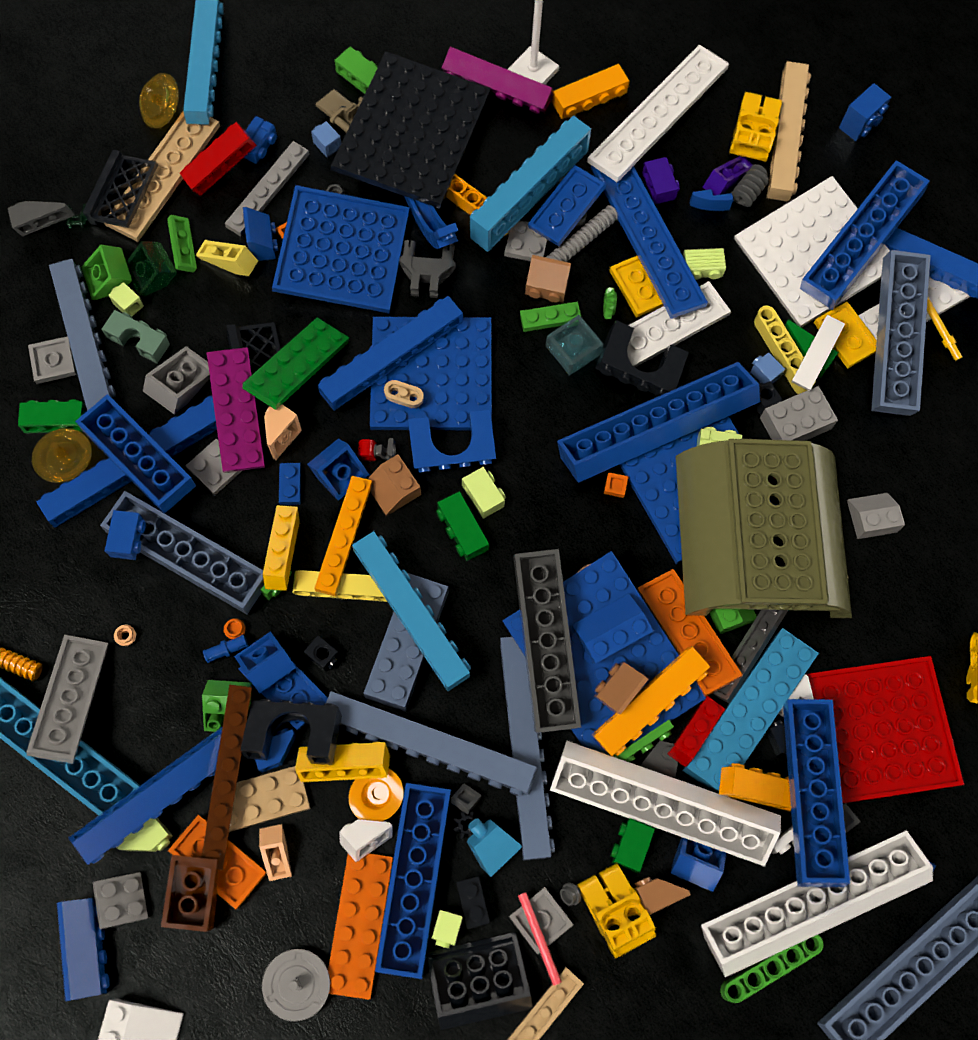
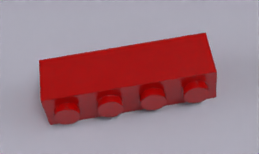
M235 122L219 138H216L209 147L200 152L198 157L187 164L179 174L189 187L201 196L257 145L247 132Z

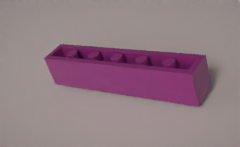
M452 47L449 48L442 65L444 72L491 88L490 92L495 93L497 98L512 100V103L519 107L527 106L530 111L536 114L540 112L546 113L553 96L552 87Z

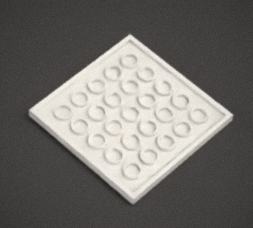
M833 176L741 231L734 238L792 319L801 328L831 310L800 289L802 279L857 210V207ZM885 244L837 305L881 279L883 257L890 252Z

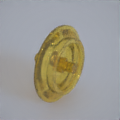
M166 73L157 74L142 89L139 105L143 121L149 127H163L175 113L179 93L177 83L171 75Z
M69 428L54 430L42 437L36 444L32 453L33 468L42 479L49 482L61 483L72 480L79 476L90 463L92 456L91 444L87 437L78 430Z

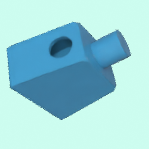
M474 819L468 826L473 835L468 838L467 843L481 868L490 877L522 848L515 839L491 820L483 824L479 819Z

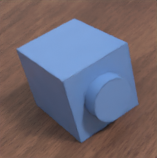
M327 121L316 126L311 131L313 143L326 157L339 150L341 138Z
M768 352L764 357L760 355L753 361L752 364L754 366L750 373L760 383L763 382L765 384L771 381L773 384L781 378L785 368Z

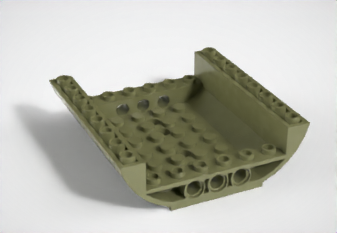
M728 439L702 444L675 456L685 615L707 616L713 609L830 611L831 618H852L835 456L829 449L813 444L811 441ZM768 477L776 478L777 485L770 484ZM771 496L776 497L779 500V505H773L769 498ZM773 537L781 538L783 546H777L773 542ZM776 557L784 560V567H780L775 563Z

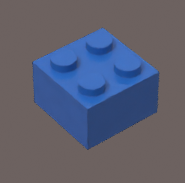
M873 83L849 105L839 128L854 141H857L861 136L864 138L870 132L873 125L876 127L882 121V115L889 108L887 104L891 96Z

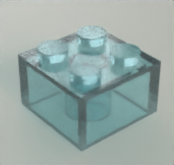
M577 315L547 335L546 347L565 371L571 375L601 354L603 343L582 317Z

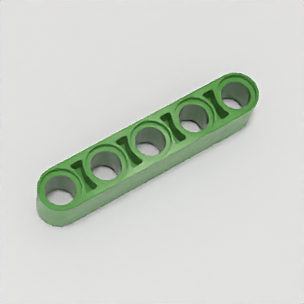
M819 935L811 937L814 941V948L811 951L807 949L806 940L749 966L722 984L720 989L722 997L732 1003H739L819 954L823 949L822 939ZM790 949L795 952V960L793 962H789L786 957L787 951ZM770 961L776 964L774 974H770L767 970V965ZM750 973H754L757 977V983L754 986H750L747 981ZM731 985H735L738 989V994L735 998H731L728 994V988Z

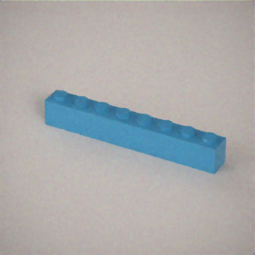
M196 0L183 110L186 124L209 125L210 117H213V105H211V102L215 101L213 87H216V75L214 73L218 71L216 57H219V46H217V43L221 42L219 29H222V17H220V14L223 15L224 12L223 3H220V0Z
M373 531L352 544L353 551L446 690L449 691L468 679L471 667L465 658H459L456 653L459 651L452 640H447L444 635L447 632L440 622L436 624L432 618L434 616L432 609L428 604L424 606L420 600L423 597L416 587H411L409 581H411L405 570L401 571L397 566L399 561L394 553H388L385 548L387 543L381 535L377 536Z

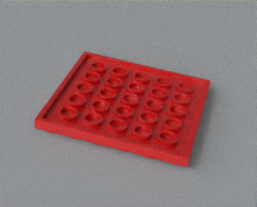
M931 656L806 674L809 677L814 699L833 700L843 804L964 785Z

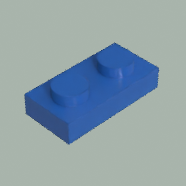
M280 463V505L301 504L300 463Z

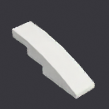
M829 315L825 317L793 377L792 383L808 391L811 390L845 323Z

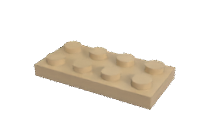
M296 766L237 782L229 832L309 810L310 804L305 783L300 781L295 771Z

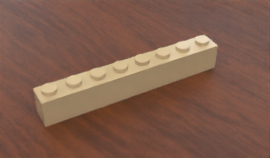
M787 61L782 73L779 96L782 104L773 143L767 198L789 202L792 194L795 195L798 184L795 183V178L797 179L799 174L797 162L799 163L801 158V151L798 150L802 145L803 135L800 134L805 125V119H802V117L806 113L807 104L804 101L809 93V88H806V84H809L811 73H808V64Z

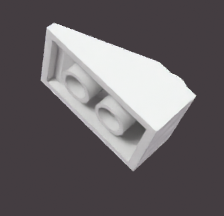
M112 999L108 1002L98 1040H177L184 1014L120 999Z

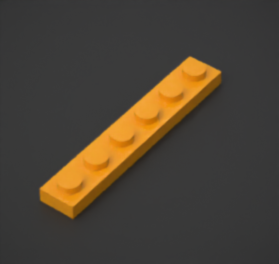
M356 476L351 477L314 587L316 592L336 596L372 487V480Z

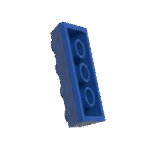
M95 898L58 902L65 1000L70 1001L107 994L110 981L108 974H105L104 964L107 963V953L105 949L103 950L102 940L105 939V931L99 928Z

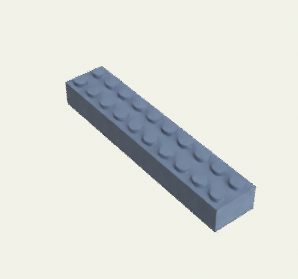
M978 876L817 1023L830 1040H884L978 952Z

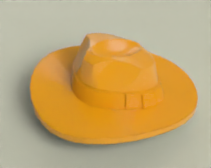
M388 769L387 778L355 779L349 791V805L353 814L360 820L382 822L390 818L397 812L403 801L404 787L402 781L391 769Z

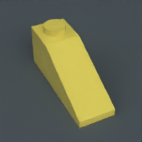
M208 240L203 242L195 255L201 260L234 274L249 276L258 262L246 246Z

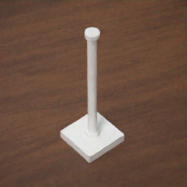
M535 0L532 45L508 70L545 85L557 73L559 65L539 52L543 0Z

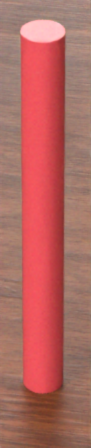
M525 892L518 895L554 986L562 981L528 895Z

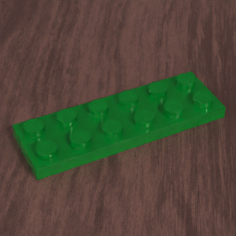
M316 318L243 382L242 388L276 410L347 345L349 337L321 319Z

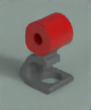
M389 438L388 446L384 448L383 445H377L374 440H360L357 457L362 461H375L377 456L389 460L396 456L397 443L393 438Z

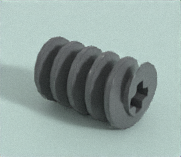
M755 164L751 166L731 192L733 201L745 207L752 205L753 201L756 200L757 196L760 195L761 191L769 183L767 171L763 166Z

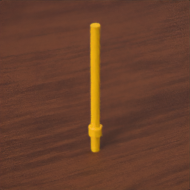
M928 297L927 313L941 335L944 347L949 349L954 360L957 361L962 358L955 345L957 342L953 335L950 336Z

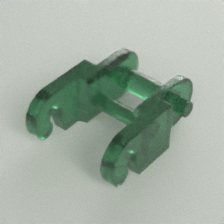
M83 204L80 215L67 218L68 222L66 224L69 228H72V225H81L84 228L87 218L83 214V210L86 204ZM73 218H80V221H72V220H73Z

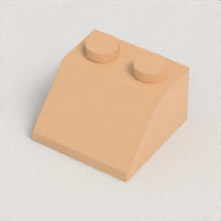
M283 404L276 410L269 407L264 416L267 445L275 460L279 458L302 431L297 414Z

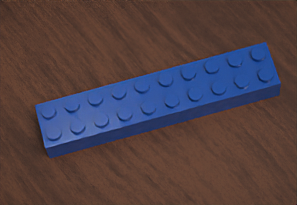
M736 362L558 440L560 457L579 483L759 403V383L739 362Z

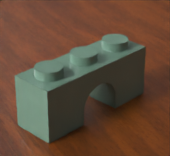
M114 310L102 327L106 338L122 346L130 338L139 337L140 340L136 345L139 354L155 363L159 362L170 345L166 337L167 335L163 331L151 329L147 323L141 320L139 322L134 320L126 312L120 313Z

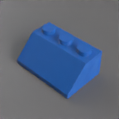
M630 594L619 598L572 624L593 664L653 632L643 611Z

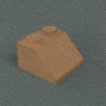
M532 255L525 294L532 298H544L551 302L563 303L571 263Z
M399 454L382 463L368 478V480H372L370 492L386 516L421 495L419 484Z
M625 662L615 663L608 672L610 674L606 682L602 680L595 688L597 693L594 695L612 712L620 715L648 681L647 677Z
M650 877L634 883L636 886L634 890L638 894L644 910L646 909L649 915L691 895L689 890L658 878L651 880Z

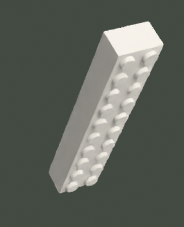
M566 741L550 789L556 793L762 866L766 865L781 833L780 815Z
M904 831L848 857L850 884L847 886L797 887L796 881L702 924L704 938L721 971L727 977L932 882V865L910 834Z

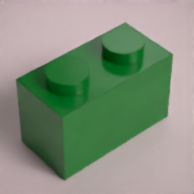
M630 818L626 823L622 822L618 832L621 839L619 844H614L610 855L614 857L612 863L636 873L640 872L655 828Z

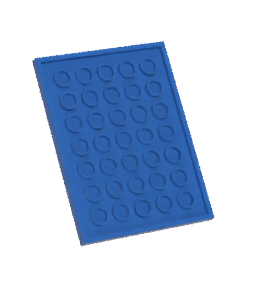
M612 551L563 582L581 728H573L571 730L581 746L606 755L609 754L592 734L615 713L594 697L597 693L595 691L597 685L602 680L606 682L610 676L608 672L615 663L625 662L648 678V681L643 686L645 687L679 656ZM630 594L643 611L653 632L593 664L572 624L619 598ZM518 610L502 622L525 656L520 610ZM694 681L690 685L692 689L684 696L679 695L674 699L676 703L669 710L665 711L663 709L658 714L659 719L651 726L647 724L642 728L643 733L636 740L630 739L625 744L626 748L667 720H674L704 700L706 697L703 695L697 682Z

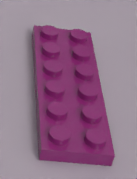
M248 347L207 352L223 473L265 468L255 396L242 388L243 382L252 375Z

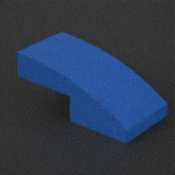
M711 189L696 191L692 193L689 203L690 206L703 210L724 211L730 210L733 196L732 193L713 196Z

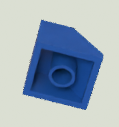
M243 207L246 241L249 251L258 261L276 259L275 251H278L277 239H273V234H276L275 222H271L268 214Z
M339 438L307 464L317 479L338 501L346 495L352 476L364 479L369 476V473L349 444Z
M271 631L234 656L259 693L269 689L273 683L289 675L296 668Z
M682 837L673 860L671 874L713 892L724 871L726 852Z

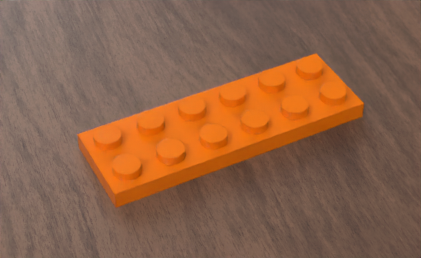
M674 569L637 588L638 593L678 655L688 647H693L710 666L706 670L708 674L701 681L695 680L705 697L742 677L741 671L705 616L685 615L684 584Z
M348 853L328 968L330 977L329 994L371 1000L393 857L368 854L358 862H355Z

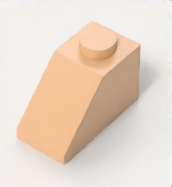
M282 824L259 829V847L269 881L291 877L287 842Z

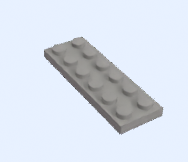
M64 635L26 751L27 756L74 763L107 653L108 643Z

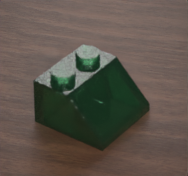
M141 241L126 262L132 279L131 283L140 298L168 286L177 274L161 242Z

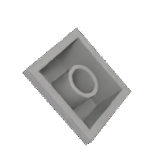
M888 493L847 500L857 539L897 533L905 526L900 505Z

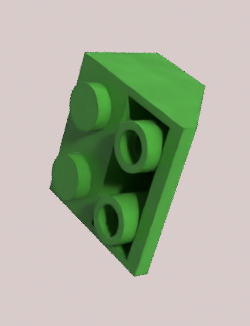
M208 680L202 694L204 731L215 732L223 727L229 684L252 687V683ZM251 690V697H250L249 709H250V705H251V701H252V690Z

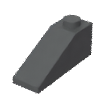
M24 201L8 208L12 228L22 237L75 216L74 212L65 203Z

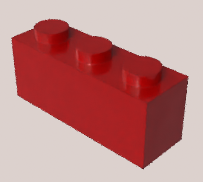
M707 696L673 744L668 755L686 767L701 748L725 708Z

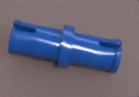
M242 634L229 641L223 640L220 642L221 644L203 650V655L207 663H210L224 656L229 657L231 653L247 648L249 645L245 635Z

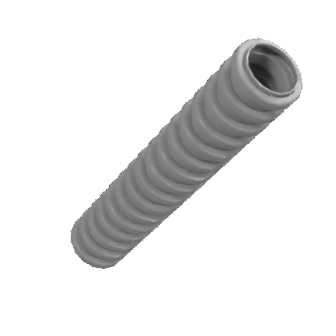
M611 205L606 206L597 216L593 217V220L591 219L584 227H581L580 230L576 231L567 241L563 242L562 245L558 246L554 252H551L545 258L564 262L570 260L580 249H583L589 242L593 241V238L595 239L610 224L618 220L616 209Z

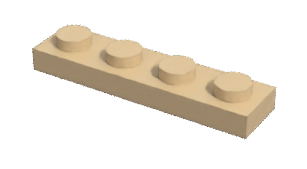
M565 967L559 975L562 982L554 986L552 984L507 1040H539L584 983Z

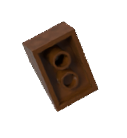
M172 855L161 927L203 932L213 930L217 904V859Z

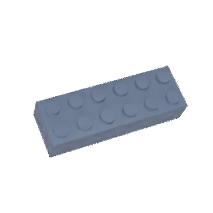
M408 573L411 579L409 584L412 588L416 587L423 597L420 600L424 606L427 604L430 606L434 613L432 618L437 624L449 593L448 586ZM393 612L374 663L364 696L367 699L406 712L425 657L395 612Z

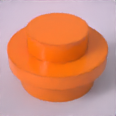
M230 619L224 626V633L229 639L239 637L245 634L246 631L245 624L240 619Z

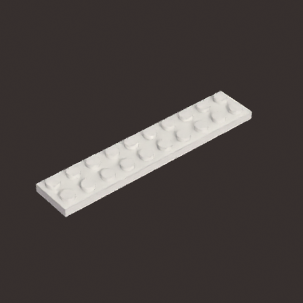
M699 45L588 157L587 162L618 182L728 69L729 63Z

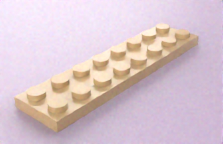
M183 111L148 159L156 161L158 167L129 228L104 224L139 242L183 178L179 173L204 150L220 127L219 121L210 117L209 125L186 124ZM146 166L140 170V173L142 174L148 171L150 167ZM142 180L133 184V189L140 187L143 183ZM130 187L127 188L124 194L131 191ZM135 196L125 200V204L128 205L134 202ZM123 203L115 205L113 211L124 207ZM125 212L117 216V219L125 221L128 213Z

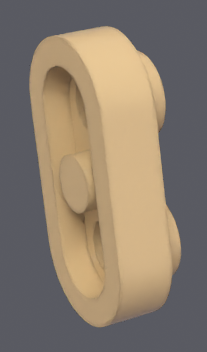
M391 380L384 386L385 397L391 402L409 408H418L424 401L422 390L416 386L397 380ZM392 391L398 392L396 395L391 394ZM411 397H416L417 400H416V401H411L410 398H411Z

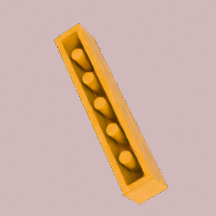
M688 647L636 694L621 715L615 713L592 736L610 756L614 754L618 756L626 749L625 744L630 739L634 741L643 733L642 728L647 724L649 726L654 724L659 719L658 714L663 709L667 711L676 703L674 699L679 695L684 696L692 689L690 685L695 680L701 681L708 674L706 670L710 666L693 647Z

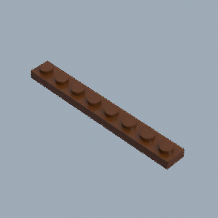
M230 684L201 858L217 859L218 870H223L242 753L240 748L246 727L252 687Z

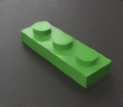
M170 215L167 221L175 269L194 272L197 266L189 219Z
M578 302L520 311L523 332L581 323L582 320Z
M667 720L631 744L621 754L614 757L631 763L636 759L634 757L636 753L642 751L644 754L654 747L652 744L654 741L660 739L662 742L671 736L672 733L670 731L674 726L670 720Z

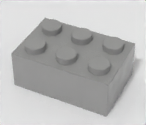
M819 386L765 408L760 417L772 440L806 441L831 430L838 421Z

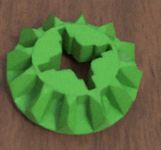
M607 288L605 292L603 312L606 319H611L615 315L617 294L614 292V288Z

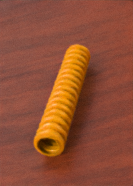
M0 648L1 669L5 668L6 671H11L14 674L17 673V675L23 676L26 679L29 678L31 681L39 678L43 669L41 663H36L34 660L30 661L27 657L24 658V656H18L15 652L12 653L10 650L6 651L5 648Z

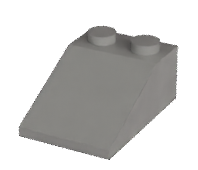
M186 346L146 374L143 392L171 413L176 414L209 381L208 362Z

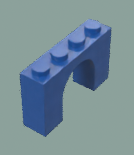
M490 409L469 412L471 442L464 452L452 456L439 452L433 445L429 417L408 419L414 469H418L419 472L431 471L430 467L439 466V470L451 469L452 464H459V468L472 466L471 462L479 461L480 465L492 464V460L496 459Z

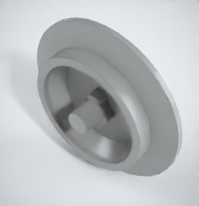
M302 949L289 950L274 958L268 965L262 981V993L268 1008L276 1016L288 1021H301L316 1014L325 1004L330 990L329 972L323 961L314 953Z

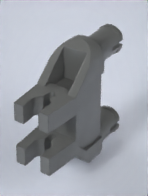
M405 240L403 255L399 258V264L411 280V296H419L420 283L430 284V297L438 298L439 284L446 280L456 267V263L453 260L455 246L450 244L449 251L448 245L442 247V259L415 257L416 242L411 240L409 247V240Z

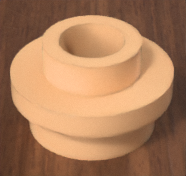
M121 625L115 630L114 639L121 646H129L136 639V631L130 625ZM124 633H129L127 639L122 638Z

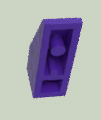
M739 156L715 168L703 188L705 190L711 189L713 196L727 194L742 180L753 164L745 157Z

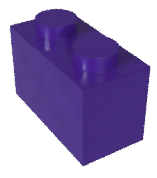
M667 157L645 162L642 173L653 203L658 204L675 200L679 191L678 180L674 179L673 166L669 164Z

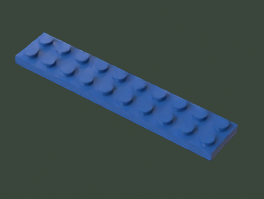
M591 165L595 177L606 184L603 192L610 205L616 209L618 220L670 318L672 319L706 307L708 302L634 166L616 182Z

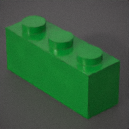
M75 399L68 402L57 400L38 402L30 400L27 403H20L18 426L24 433L83 432L75 421L87 412V408L82 401Z
M460 491L437 502L438 510H436L440 521H445L448 526L445 528L450 539H455L457 543L455 547L460 557L464 556L466 561L489 550V543Z

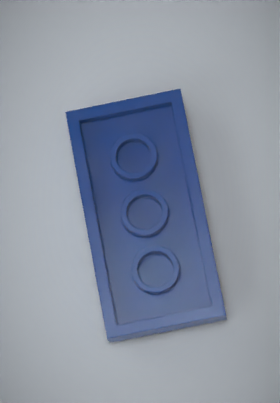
M574 165L530 220L528 227L557 246H560L606 188V184Z
M240 666L238 668L239 671L250 681V679L247 677V675ZM297 666L289 675L282 677L273 683L269 689L261 692L266 699L272 702L287 700L298 704L311 702L315 705H324L328 699ZM289 721L297 731L306 724L303 721Z

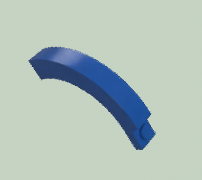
M404 196L420 230L434 248L439 249L458 241L455 234L458 231L456 223L447 226L436 212L434 206Z

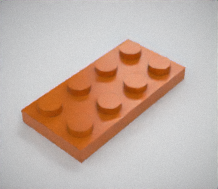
M197 815L168 851L172 855L201 858L207 821L202 816ZM229 839L227 841L223 870H218L217 894L233 908L238 909L267 872Z

